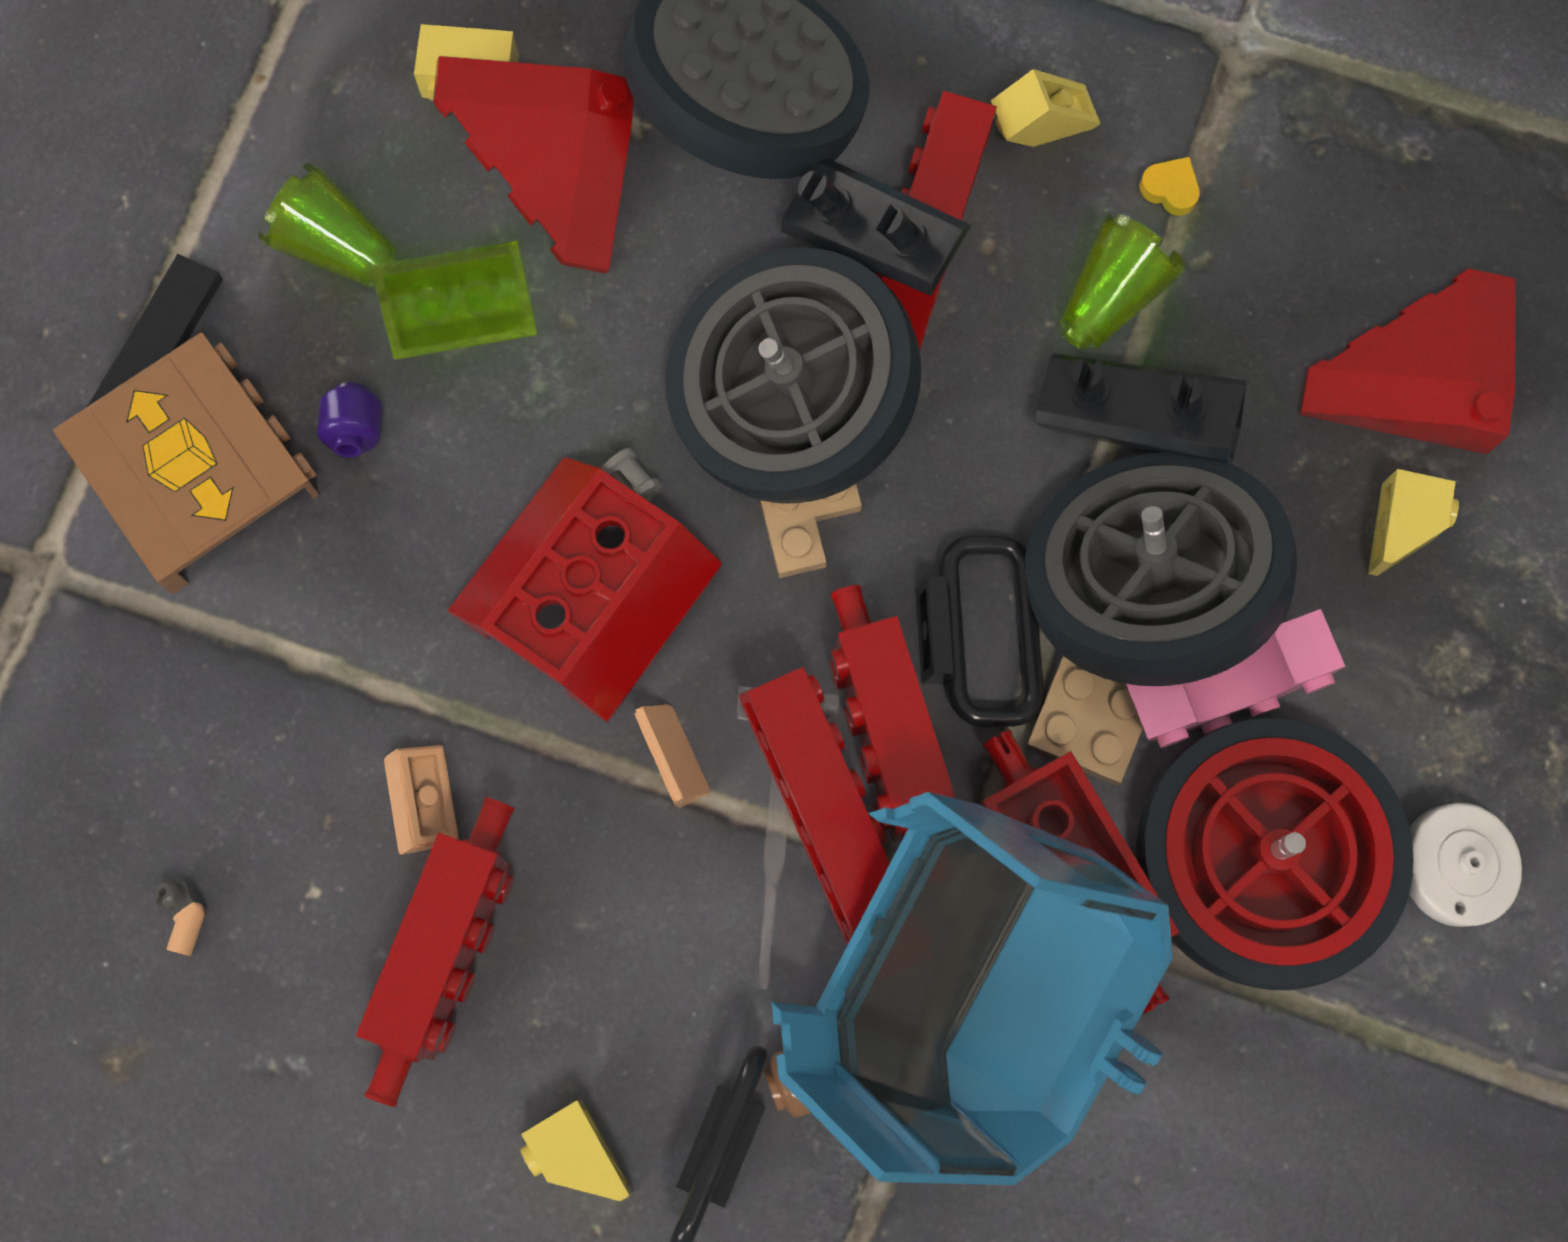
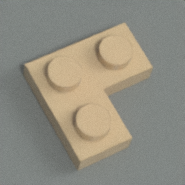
M856 484L835 495L811 502L773 503L759 500L778 577L783 578L826 568V558L816 522L861 512L862 504Z

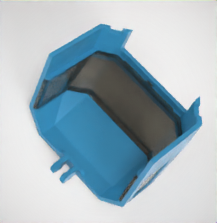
M926 792L910 798V803L897 808L885 807L868 813L878 822L905 827L908 830L816 1007L771 1001L773 1024L781 1025L784 1054L776 1055L778 1079L878 1182L1015 1185L1073 1140L1107 1077L1128 1092L1137 1095L1142 1093L1147 1084L1145 1079L1133 1068L1117 1060L1123 1048L1143 1063L1153 1066L1159 1063L1163 1055L1161 1050L1154 1046L1147 1038L1133 1032L1173 959L1169 907L1165 902L1091 849L1084 848L981 805Z

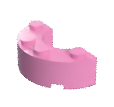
M1319 609L1280 624L1270 639L1254 654L1232 668L1209 678L1171 686H1137L1126 684L1148 740H1157L1160 748L1189 738L1188 731L1202 727L1205 735L1220 727L1233 724L1230 717L1249 710L1252 718L1274 711L1281 707L1278 698L1304 688L1306 694H1310L1336 683L1332 674L1343 669L1345 664L1323 612Z

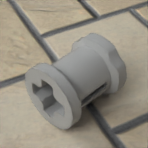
M631 447L619 451L602 466L601 469L649 502L659 494L663 486L659 479H651L636 461L637 453Z

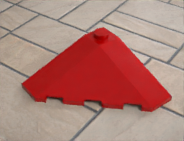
M439 56L436 62L433 104L444 118L453 113L469 133L470 137L464 143L487 172L496 167L513 189L507 197L530 226L538 221L556 243L550 251L561 265L606 274L610 268L633 119L634 97L627 84L626 77L590 68Z
M1467 269L1451 281L1453 284L1436 295L1430 292L1401 310L1399 313L1400 317L1383 328L1377 325L1348 343L1346 351L1328 362L1322 359L1309 367L1306 371L1299 415L1487 455L1509 436L1515 395V278Z

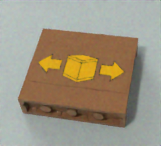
M202 332L52 430L154 579L172 595L189 584L181 573L183 569L298 491L305 488L313 499L319 496V493L310 482V480L317 476L315 471L301 452L293 457L283 444L291 438L274 415L265 420L257 408L264 403V400L248 378L239 383L232 374L231 370L236 368L238 364L221 342L213 347Z

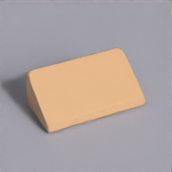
M666 704L643 706L636 709V713H634L674 806H678L679 809L707 796L710 793V788L674 708Z
M443 745L395 749L384 758V765L399 854H410L432 849L438 832L459 840Z

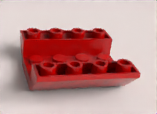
M564 457L447 611L487 640L491 637L562 686L570 698L608 723L721 569L722 563L679 521L598 467ZM607 526H617L625 532V539L620 546L606 549L597 542L599 532ZM548 605L561 606L566 612L564 622L554 629H546L538 623L540 611Z

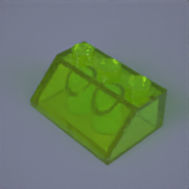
M518 241L371 266L394 360L537 335L533 297Z

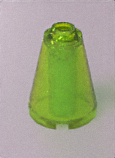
M313 162L304 164L302 167L309 171V173L302 179L292 175L278 192L267 210L263 221L271 227L268 235L259 231L258 238L260 242L268 248L371 288L377 282L385 285L399 264V261L394 259L396 248L320 167Z
M1111 213L1107 214L1100 225L1059 322L1065 329L1061 334L1062 337L1082 351H1085L1088 346L1098 349L1181 276L1185 270V263L1181 256L1173 250L1168 257L1159 247L1163 239L1141 223L1122 214H1118L1115 219H1113Z

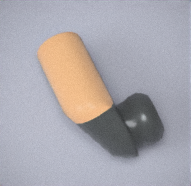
M166 880L157 887L155 892L157 904L164 906L175 922L166 950L192 956L205 918L204 907L192 886L182 880Z

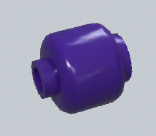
M341 383L327 391L320 400L317 426L318 438L323 445L333 450L335 454L346 458L358 457L362 453L374 449L379 444L381 437L383 405L380 399L369 388L359 383Z

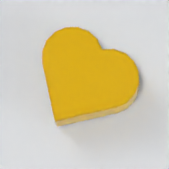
M1190 157L1149 166L1144 171L1139 183L1140 193L1147 201L1162 203L1166 211L1176 216H1184L1190 213L1195 208L1200 196L1199 186Z

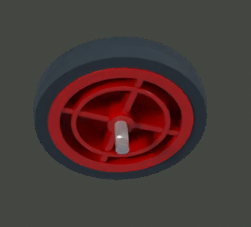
M1282 718L1245 720L1223 726L1206 733L1182 749L1161 772L1146 799L1139 821L1136 843L1137 862L1160 900L1168 905L1169 915L1180 932L1171 937L1173 944L1199 966L1219 977L1238 984L1266 990L1310 988L1341 977L1362 964L1380 948L1396 927L1404 911L1413 877L1414 858L1409 824L1404 809L1384 774L1363 752L1338 735L1312 724Z

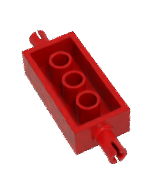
M861 585L846 586L831 593V599L834 601L842 632L838 633L836 649L830 651L832 661H829V667L836 689L845 688L848 696L845 699L847 707L843 708L844 716L851 737L860 735L863 747H861L862 755H859L858 759L865 783L867 785L875 783L878 796H876L877 803L873 804L874 811L885 807L894 809L910 803V798L926 792L956 799L898 617L894 616L871 623L862 596ZM880 822L884 832L890 831L893 843L903 840L908 828ZM941 846L922 884L952 875L943 846Z
M1011 729L1000 733V737L997 738L995 736L983 744L984 749L989 753L1006 784L1002 786V790L984 799L979 805L1093 850L1158 897L1072 751L1038 769L1037 767L1032 768L1014 739ZM1014 873L1016 879L1019 880L1020 877ZM1169 915L1171 937L1180 932ZM1160 983L1142 1015L1157 1008L1156 1005H1162L1170 999Z
M484 797L483 806L469 840L463 839L461 841L439 832L355 1035L380 1045L379 1049L383 1050L369 1088L364 1094L365 1097L396 1107L412 1063H418L419 1059L434 1060L438 1051L445 1053L452 1040L456 1023L450 1021L457 1001L464 1003L471 992L475 980V973L470 972L477 952L484 954L487 950L495 929V924L489 923L496 903L503 905L506 902L514 881V876L508 874L511 865L501 857L502 853L497 850L515 808L498 800Z

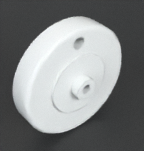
M1452 803L1424 812L1410 825L1414 860L1409 895L1425 914L1445 925L1470 927L1490 923L1507 912L1520 890L1522 861L1519 848L1512 833L1496 815L1474 804Z

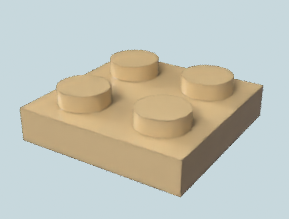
M1062 656L1026 748L1054 760L1072 751L1083 772L1119 786L1122 783L1143 726L1126 684L1089 673Z

